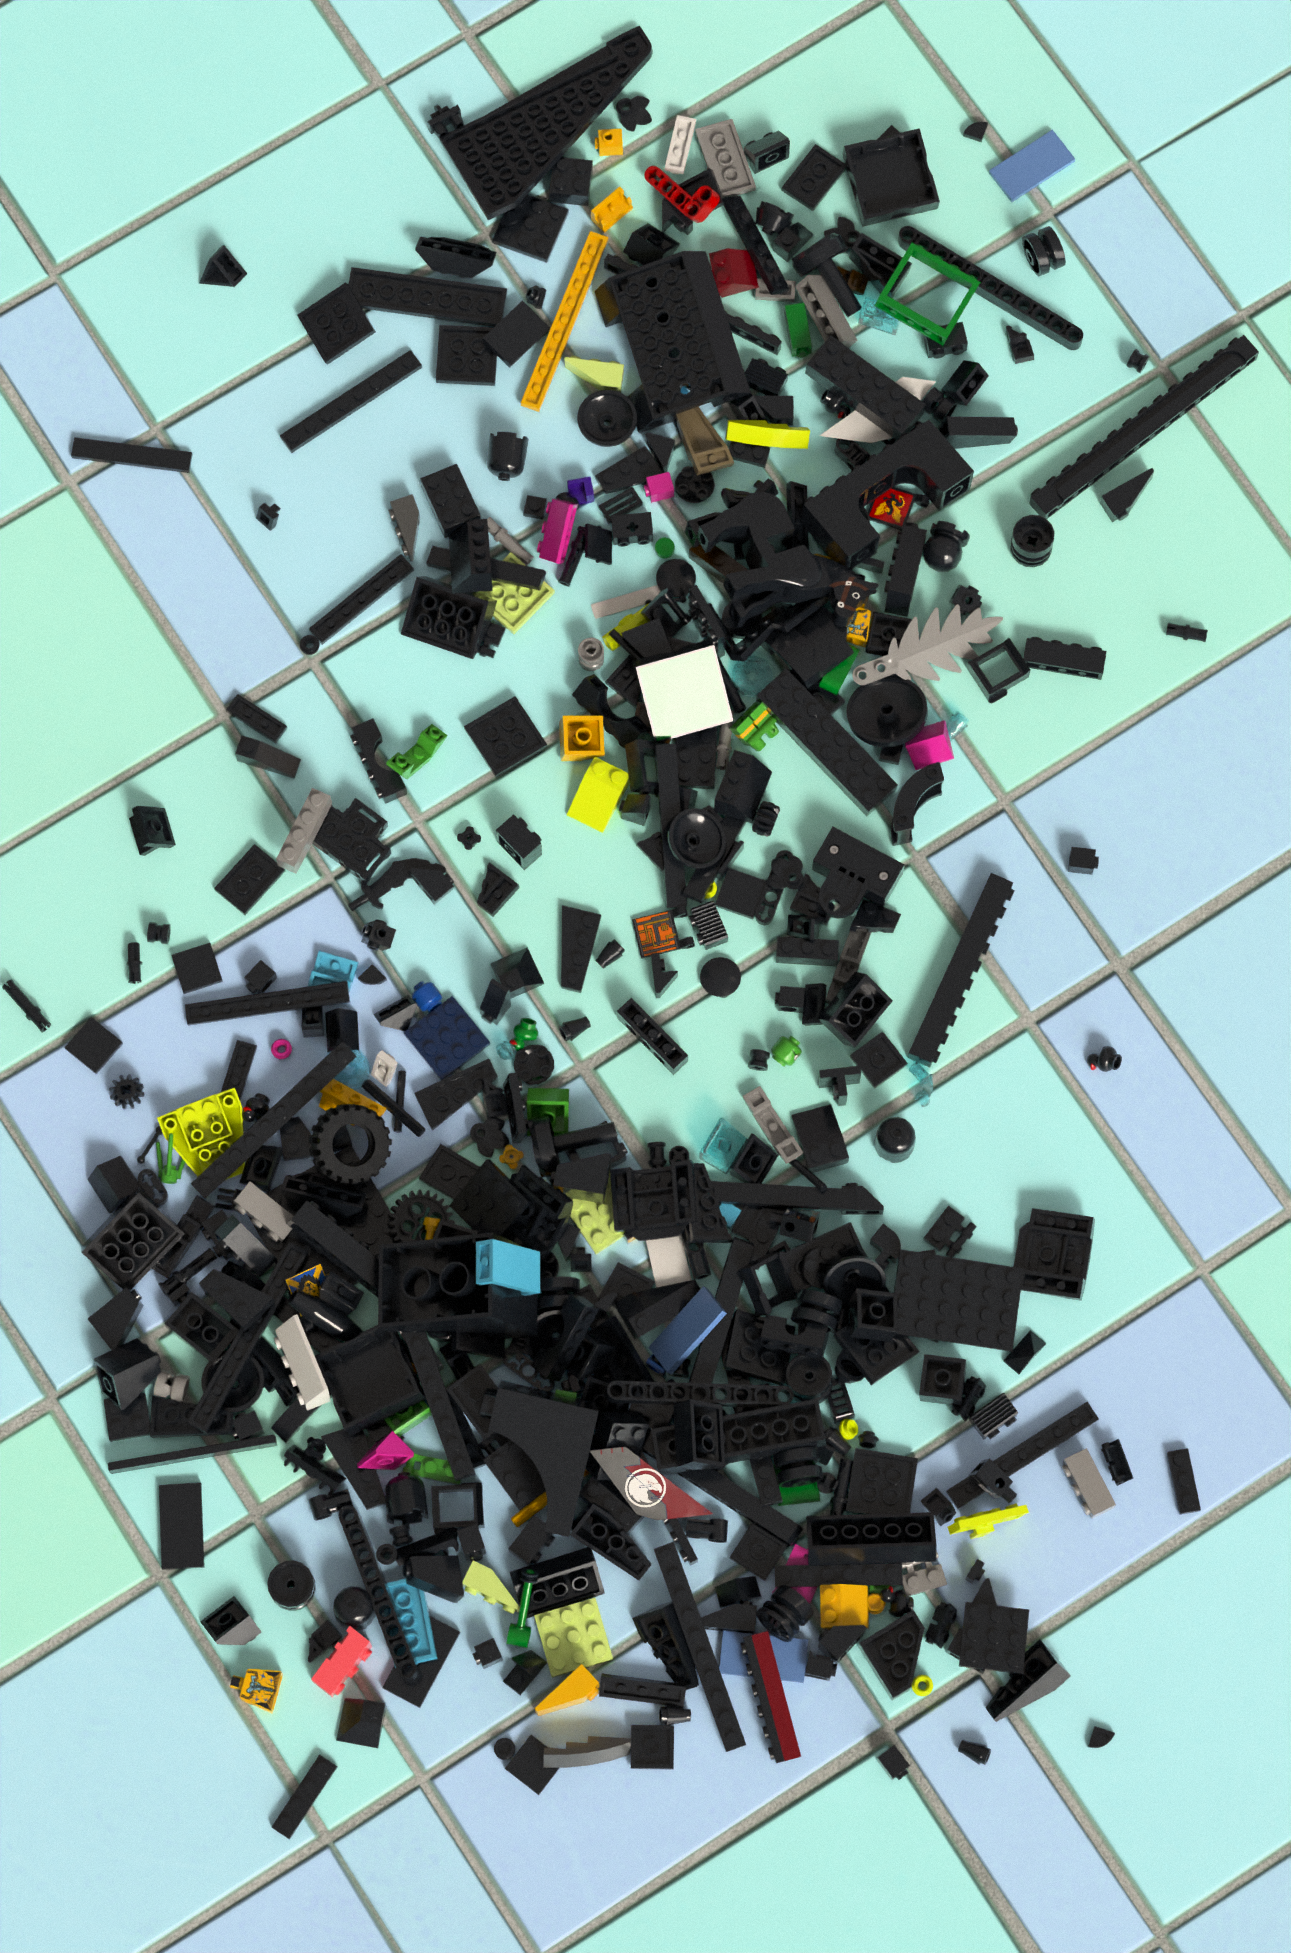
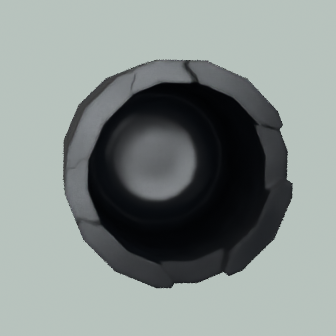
M497 432V436L490 433L487 468L493 475L498 476V480L510 481V478L520 476L523 472L529 441L526 436H523L521 439L516 437L517 433Z
M890 1117L883 1121L878 1127L874 1139L877 1154L891 1163H899L908 1159L914 1151L916 1143L915 1130L912 1124L901 1117Z
M409 1472L398 1473V1476L388 1481L385 1488L386 1520L388 1523L394 1524L395 1520L402 1521V1525L416 1524L422 1522V1517L429 1518L425 1486L420 1478L410 1475Z
M350 1586L344 1588L334 1599L333 1612L336 1621L345 1629L351 1626L357 1632L364 1630L372 1623L376 1616L371 1596L360 1587Z

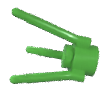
M172 1133L169 1134L167 1165H164V1169L160 1142H156L159 1168L158 1177L161 1178L160 1181L167 1184H176L177 1179H181L182 1170L185 1165L183 1159H181L178 1170H176V1166L171 1165L173 1150Z

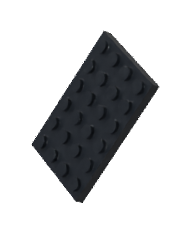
M899 1250L894 1293H897V1334L1012 1352L1021 1290L1018 1289L1024 1269Z

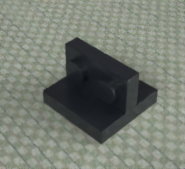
M148 806L132 808L133 816L129 820L139 855L146 856L158 848H172L176 845L165 808Z
M859 1065L819 1070L818 1086L819 1088L833 1087V1100H837L838 1106H844L848 1096L846 1085L860 1083L861 1067Z

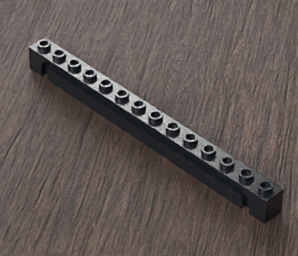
M1245 335L1232 339L1228 347L1224 350L1219 349L1210 361H1203L1198 366V370L1194 373L1189 372L1186 374L1183 381L1179 384H1173L1164 396H1157L1153 400L1152 405L1148 408L1145 406L1139 410L1135 418L1127 419L1122 424L1123 427L1118 431L1116 429L1111 431L1107 435L1106 440L1097 442L1089 453L1081 454L1076 459L1077 462L1072 466L1068 464L1062 469L1060 475L1057 477L1052 476L1043 488L1035 489L1030 494V506L1039 516L1046 519L1050 518L1257 360L1259 351Z

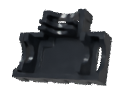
M357 798L352 801L350 807L343 813L331 805L312 843L365 884L369 882L377 867L392 854L391 849L378 840L387 829L388 821ZM359 810L365 811L370 816H372L377 822L374 823L372 820H370L368 817L362 814ZM378 854H380V856L378 857V859L373 863V865H372V866L368 869V871H367L366 868L370 865V863L374 860V858H376V857L378 856Z

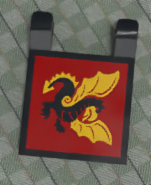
M893 487L871 502L868 510L870 521L903 530L904 525L919 528L918 524L909 523L907 520L914 503L927 508L929 497Z

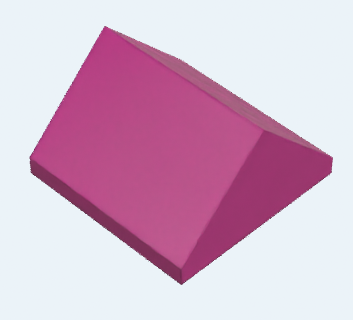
M945 720L924 726L918 735L905 743L915 770H920L936 762L942 763L954 759Z
M391 1431L371 1447L357 1463V1468L396 1470L414 1456V1452Z

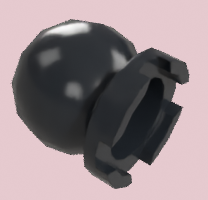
M938 521L937 524H932L930 529L932 536L926 541L923 549L925 563L937 572H949L956 568L962 559V547H965L970 539V535L966 530L962 533L955 529V524L946 521Z

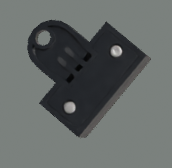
M832 826L812 864L813 871L826 877L818 896L822 911L836 919L846 918L852 915L858 908L863 897L884 907L903 875L905 864ZM831 902H837L840 908L837 911H831L828 905Z

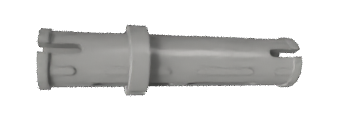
M489 517L487 519L488 532L492 534L496 542L499 541L526 566L530 564L534 556L507 533V529L502 528Z
M733 721L720 725L719 743L716 746V751L718 752L716 769L726 770L728 767L729 756L732 752V732L729 727L733 724Z

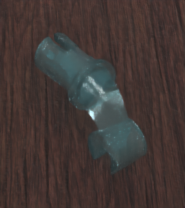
M916 1062L909 1068V1072L920 1082V1086H923V1089L916 1094L915 1100L918 1101L919 1098L925 1097L921 1107H926L930 1103V1096L933 1091V1074H929L919 1062Z

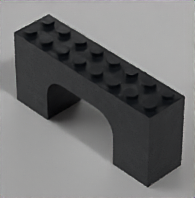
M927 420L924 423L917 424L910 433L901 435L895 443L886 445L879 454L871 455L864 464L855 466L846 476H840L830 487L825 486L815 497H809L803 504L801 523L833 561L853 570L877 553L880 534L860 512L862 507H865L894 486L906 483L917 486L940 511L970 490L974 470L934 424Z

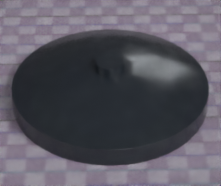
M887 676L869 684L860 685L851 695L846 713L850 729L861 741L877 747H893L904 744L918 735L926 723L928 707L924 693L915 683L898 676Z

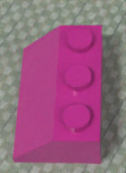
M556 498L552 499V502H548L546 513L549 516L547 522L544 521L541 533H544L543 541H539L537 553H540L539 558L557 564L565 562L578 506L577 503Z

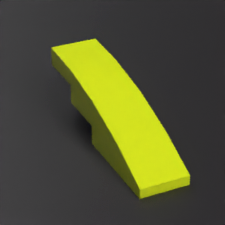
M728 420L725 439L768 447L808 449L810 429L808 427H789L787 424H768L766 420Z

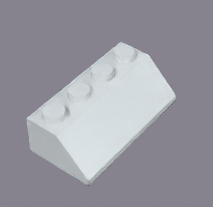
M296 1314L275 1330L277 1337L273 1339L277 1349H282L284 1356L281 1358L285 1368L289 1367L292 1374L289 1375L292 1386L298 1387L300 1393L296 1395L301 1406L305 1404L308 1411L330 1402V1396L302 1324Z

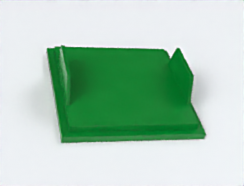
M773 1464V1467H774V1470H775V1474H776V1478H777V1474H778L781 1470L776 1469V1468H775V1465ZM816 1482L800 1487H779L783 1502L778 1503V1506L820 1501Z

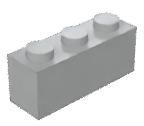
M251 1182L246 1185L233 1202L236 1205L234 1209L243 1216L246 1213L252 1218L251 1222L256 1227L266 1229L268 1231L267 1235L276 1242L277 1240L282 1242L292 1230L286 1223L293 1215Z
M1087 1448L1063 1460L1062 1470L1067 1478H1071L1073 1485H1071L1072 1490L1076 1496H1080L1082 1499L1081 1507L1086 1515H1090L1091 1519L1116 1506Z

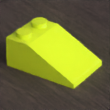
M594 757L583 777L567 816L603 833L630 784L629 774Z

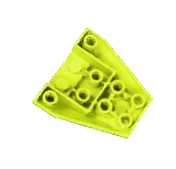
M235 1087L210 1095L157 1117L164 1137L169 1141V1134H173V1148L197 1177L243 1135L242 1105ZM245 1162L227 1179L242 1174Z

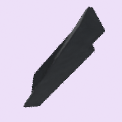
M231 1319L230 1323L240 1330V1327ZM261 1336L251 1356L259 1362L263 1370L265 1389L269 1393L276 1389L282 1401L288 1407L297 1399L296 1394L300 1392L297 1386H292L289 1375L292 1373L289 1367L285 1368L282 1356Z

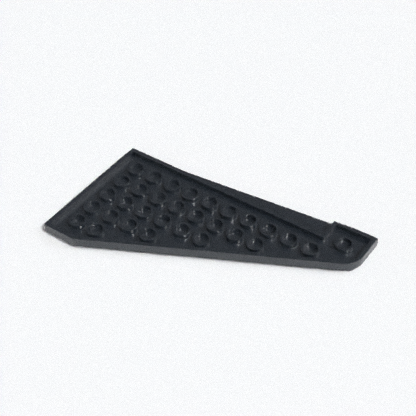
M640 25L608 41L605 47L487 115L439 137L440 143L487 220L516 208L651 59L653 54L652 45Z

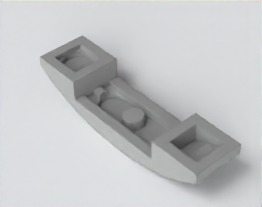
M761 1086L742 1096L761 1130L786 1164L804 1154L795 1138L790 1135L773 1109L770 1100Z

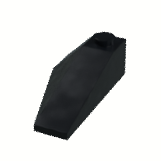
M595 1502L583 1508L573 1521L570 1532L572 1537L637 1580H640L650 1568L651 1562L610 1512Z

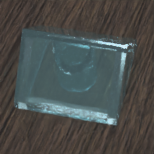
M720 1117L700 1150L699 1159L727 1174L748 1139L724 1118Z

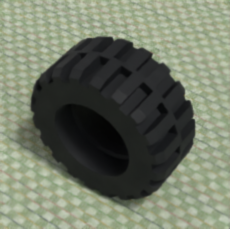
M341 1104L326 1110L324 1115L318 1117V1123L313 1125L311 1129L313 1131L312 1137L309 1136V1143H311L309 1152L310 1155H313V1163L319 1167V1171L323 1175L341 1183L358 1184V1182L369 1181V1178L372 1176L376 1177L379 1174V1170L386 1166L385 1160L387 1157H390L389 1145H392V1139H389L388 1134L390 1131L384 1125L385 1121L375 1111L361 1105ZM354 1124L365 1131L368 1138V1148L361 1160L348 1164L336 1158L332 1142L339 1128L344 1125Z

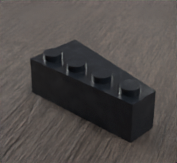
M904 525L902 533L898 532L896 544H899L898 549L894 548L892 560H895L894 565L890 564L888 576L891 579L890 581L886 580L884 592L887 593L884 612L908 617L927 530Z

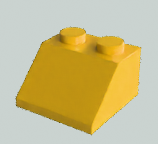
M562 716L559 721L561 761H584L605 755L603 716Z
M850 1584L820 1585L821 1628H828L830 1630L833 1626L864 1625L869 1629L868 1586Z

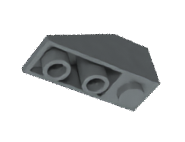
M413 494L391 501V509L388 510L391 521H396L397 527H395L397 537L403 540L404 544L401 547L404 556H409L411 562L414 561L420 523V514Z

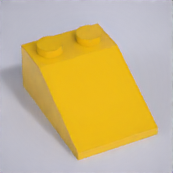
M581 1664L534 1708L537 1716H542L584 1703L587 1699L592 1701L599 1694V1682Z

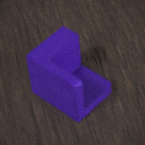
M591 476L567 481L568 492L579 501V505L594 502Z

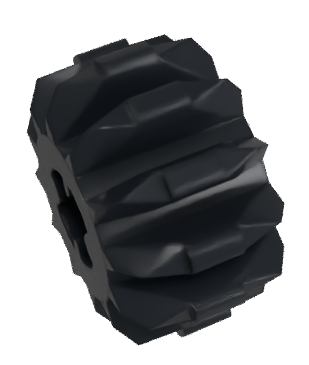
M761 802L752 825V831L761 836H770L780 812L779 806L772 802Z
M128 1074L125 1080L120 1075V1082L117 1080L112 1081L116 1087L109 1088V1091L113 1093L110 1095V1099L115 1100L114 1104L116 1107L122 1104V1108L126 1110L129 1104L131 1109H134L133 1103L141 1104V1100L138 1097H144L145 1095L141 1091L144 1086L143 1084H138L139 1078L136 1077L132 1080L131 1074ZM124 1090H126V1091L130 1090L131 1093H130V1094H128V1093H125V1094H124L123 1091H124Z

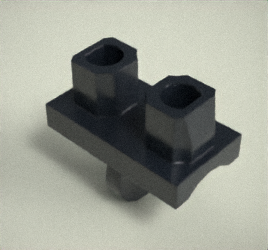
M438 104L435 105V112L430 115L432 119L427 121L429 132L431 134L434 133L438 138L448 133L446 126L449 124L454 129L464 126L461 109L458 104L450 109L448 106L441 108Z

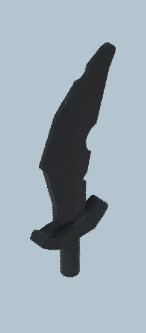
M418 858L395 861L370 886L361 881V890L364 894L349 903L348 907L351 911H354L369 901L372 906L382 910L384 905L378 899L391 891V888L403 886L407 879H412L408 874L411 868L440 870L443 873H446V868L440 864H431L428 860Z

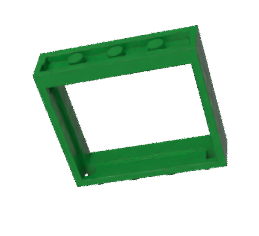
M911 243L877 299L875 307L943 346L980 282L973 275L965 274L957 266L943 261L940 256L929 253L923 246ZM911 256L969 289L946 329L887 296Z

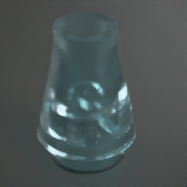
M958 711L951 715L947 723L950 742L968 727L969 719Z

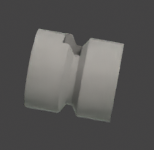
M593 637L584 639L578 647L579 664L584 670L596 671L604 663V646L601 641Z
M161 1369V1373L157 1376L154 1395L163 1398L170 1396L172 1400L183 1402L189 1387L190 1376L180 1373L175 1376L172 1371Z

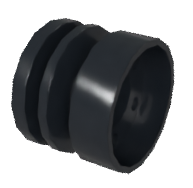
M1028 515L1016 522L1013 528L1010 552L1018 564L1025 567H1037L1048 561L1052 553L1055 534L1052 524L1046 518L1039 515Z
M780 1585L771 1595V1601H766L763 1607L758 1609L756 1615L760 1623L772 1635L784 1642H790L794 1635L799 1632V1626H804L811 1619L814 1612L801 1594L789 1586Z

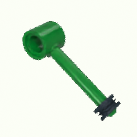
M523 1569L520 1579L524 1582L518 1620L516 1624L510 1623L506 1644L528 1648L532 1627L526 1626L525 1623L532 1584L537 1583L539 1573L532 1569Z

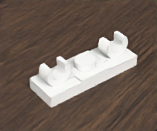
M677 115L666 159L665 171L677 175L684 174L696 119Z

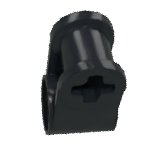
M836 440L835 454L851 470L859 464H864L870 457V454L855 441ZM846 444L849 448L844 450L839 445Z

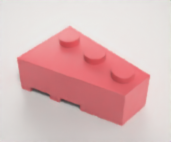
M351 1626L346 1630L348 1632L341 1642L335 1645L336 1649L325 1659L311 1679L314 1684L332 1698L335 1694L338 1696L346 1686L344 1682L348 1677L352 1679L359 1670L357 1667L362 1660L365 1662L372 1654L370 1641Z

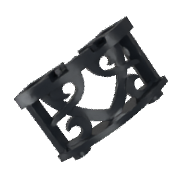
M940 762L930 764L917 771L900 790L895 802L891 823L892 846L912 842L915 814L926 802L935 797L942 796L941 789L944 776Z

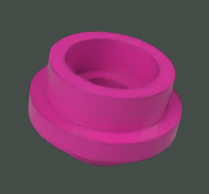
M278 1039L272 1044L271 1051L275 1058L286 1059L292 1052V1046L289 1041ZM279 1047L286 1048L283 1053L278 1052Z

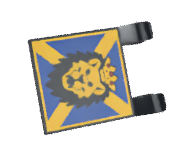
M320 1262L283 1279L290 1296L296 1289L318 1297V1289L326 1273ZM297 1312L304 1331L313 1329L314 1325Z

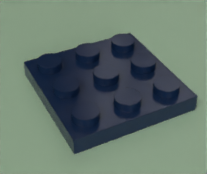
M453 996L404 1032V1036L440 1080L450 1076L490 1045V1041Z

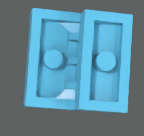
M319 951L307 987L347 981L350 992L359 962Z

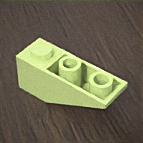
M577 356L565 357V368L598 390H614L621 393L624 364H620L617 361L601 362L598 359L585 360Z
M472 1561L462 1581L463 1587H465L464 1591L473 1596H476L478 1593L484 1596V1601L495 1605V1603L503 1605L502 1609L511 1614L519 1613L520 1606L494 1571L478 1562Z

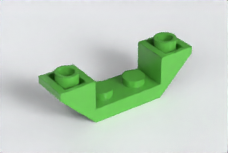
M431 724L421 732L417 743L403 755L397 752L386 764L408 780L431 760L448 735Z

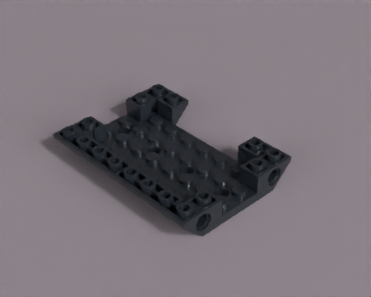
M682 251L609 277L594 291L605 327L623 322L642 382L628 396L636 409V426L639 434L676 421L675 415L710 402L716 407L751 394L706 251ZM656 279L657 285L650 288L647 286L649 280ZM661 315H668L666 322L660 323L658 321ZM679 350L680 354L677 358H670L671 351ZM683 386H691V390L689 393H681V388Z

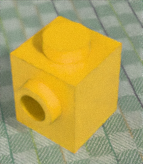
M622 129L598 130V137H595V149H599V156L623 155Z

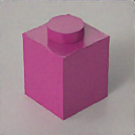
M670 472L646 477V485H643L645 496L650 497L651 503L674 497V487Z

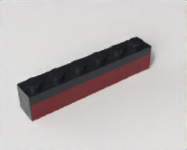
M766 1631L743 1637L744 1642L740 1643L743 1655H748L749 1663L746 1664L748 1675H753L755 1684L751 1685L754 1697H759L758 1714L760 1718L764 1717L766 1726L762 1727L765 1739H770L772 1746L768 1748L770 1759H775L776 1763L799 1758L801 1753L769 1633Z

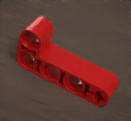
M650 166L645 171L646 181L695 223L703 222L719 203V194L709 186H701L691 196L657 166ZM658 176L661 180L657 181L655 177ZM698 209L697 213L693 215L694 210Z

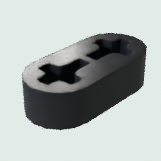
M142 1170L138 1174V1182L143 1191L152 1199L155 1198L154 1189H157L159 1193L163 1192L162 1200L158 1198L153 1200L159 1206L164 1205L168 1200V1193L152 1170ZM144 1175L148 1177L153 1176L150 1178L153 1183L152 1186H149L147 1182H142L144 1181Z

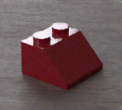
M726 248L709 253L712 272L721 298L759 288L755 264L747 250Z

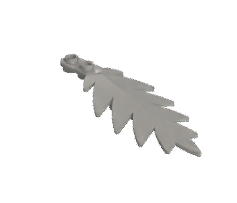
M956 604L946 618L940 632L939 610L935 607L923 628L920 640L917 617H914L903 634L899 648L896 638H893L888 654L857 666L852 673L853 680L859 685H866L896 673L899 677L911 681V677L907 672L909 671L922 678L940 681V677L928 662L942 669L961 673V668L949 653L971 660L979 657L968 642L978 644L992 643L993 640L987 632L996 627L1003 620V617L996 616L982 619L981 608L978 607L961 625L960 606ZM880 664L885 666V670L882 672L877 669ZM860 672L866 673V677L864 679L859 678L858 675Z

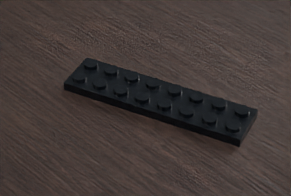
M351 267L348 283L362 309L495 327L503 319L507 288Z

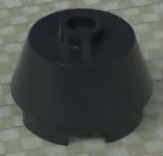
M761 201L760 206L756 210L755 224L761 227L762 232L772 236L773 233L779 235L786 227L792 225L791 221L794 214L786 213L776 205Z

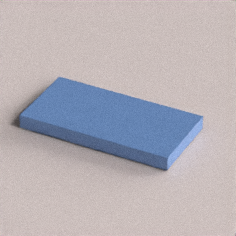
M1052 129L990 169L989 174L1012 203L1074 163L1075 158Z
M703 1286L648 1348L666 1372L672 1375L727 1313L712 1293Z
M723 1630L719 1666L721 1674L753 1677V1675H748L746 1664L749 1663L748 1655H743L740 1643L744 1642L743 1637L754 1634ZM769 1635L781 1681L804 1683L808 1640L793 1638L790 1642H784L775 1636Z

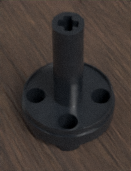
M834 232L791 259L793 262L792 267L800 277L817 268L848 318L861 310L862 306L832 260L833 257L847 248L842 236Z
M549 1116L528 1120L534 1156L541 1177H550L552 1171H556L557 1165L560 1164L558 1153L618 1140L614 1122L554 1135Z

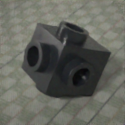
M958 585L949 603L953 605L959 604L960 613L966 616L967 613L971 614L975 609L981 607L982 602L980 600L982 596L978 595L979 590L970 585L967 588ZM968 597L969 602L966 604L965 600Z
M376 919L364 925L361 932L363 936L361 942L367 944V948L375 951L390 949L396 929L387 926L386 922Z

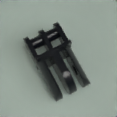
M219 1188L218 1192L230 1194L233 1197L217 1195V1200L232 1203V1205L216 1203L215 1208L236 1211L234 1209L236 1205L233 1202L242 1190Z

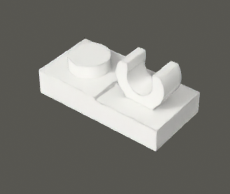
M381 1050L376 1056L371 1075L387 1087L392 1081L398 1062H396L392 1055L386 1054Z

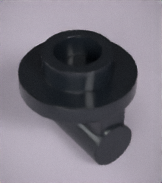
M537 285L529 288L526 293L527 303L537 309H542L547 290Z

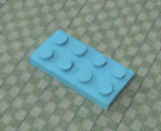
M406 1579L387 1583L417 1663L437 1659L425 1591L406 1584ZM380 1589V1591H381V1596H382L383 1593H384V1590H383V1589ZM390 1608L384 1610L385 1617L390 1615ZM398 1628L391 1629V1637L397 1635ZM406 1647L399 1648L397 1656L404 1655Z

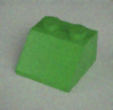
M528 1088L527 1119L531 1120L541 1116H549L554 1135L569 1132V1089ZM530 1130L527 1131V1136H531Z

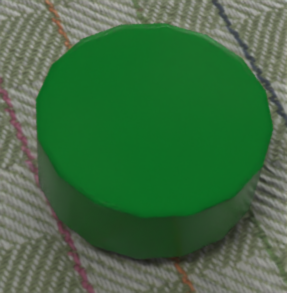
M670 538L658 539L655 544V552L660 558H669L674 554L675 545Z

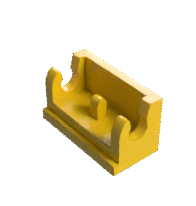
M619 186L591 210V220L605 233L633 209L631 198H626L624 190Z

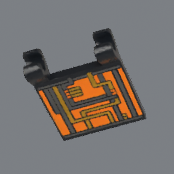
M685 906L632 919L641 959L651 957L652 953L664 954L695 946L693 937H686L681 940L678 938L674 918H683L688 915Z

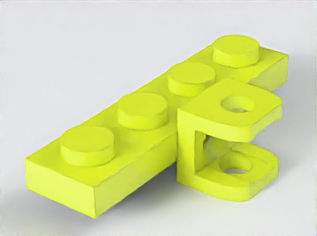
M1015 1503L1006 1506L1005 1510H1001L999 1507L990 1511L971 1514L968 1517H958L954 1519L955 1523L947 1528L950 1535L973 1529V1533L969 1535L970 1539L979 1538L995 1531L993 1524L1018 1519L1029 1513L1027 1505L1018 1506Z

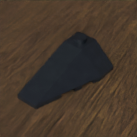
M690 1280L633 1292L613 1304L635 1340L679 1314L699 1292L700 1287L696 1280Z
M673 1602L662 1604L633 1617L632 1619L644 1643H649L655 1651L653 1655L656 1659H661L666 1666V1672L674 1683L686 1684V1690L699 1686L695 1664Z
M1039 1639L1025 1652L1023 1674L1010 1673L1009 1676L1011 1678L1005 1686L998 1689L986 1706V1710L994 1721L997 1722L1055 1691L1071 1675L1058 1658Z

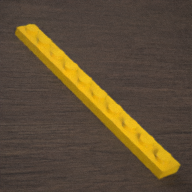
M592 231L589 232L521 400V406L540 412L608 243L607 236Z

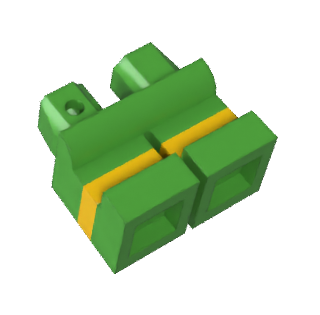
M754 702L742 714L743 716H740L729 727L731 732L744 745L752 747L755 751H761L766 746V743L761 739L764 733L769 738H773L779 733L777 726L774 724L777 720L767 712V708L762 702Z

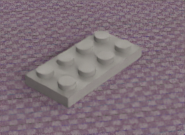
M733 119L695 129L707 169L713 170L723 198L755 191L756 185Z

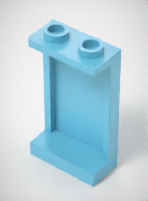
M495 1239L476 1242V1284L485 1285L492 1283L519 1290L521 1295L524 1296L539 1294L540 1252Z

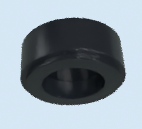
M508 1738L499 1739L494 1745L495 1755L501 1760L511 1759L515 1754L513 1741Z

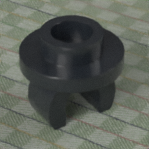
M828 1472L823 1473L824 1479L816 1482L817 1489L824 1494L836 1490L839 1483Z

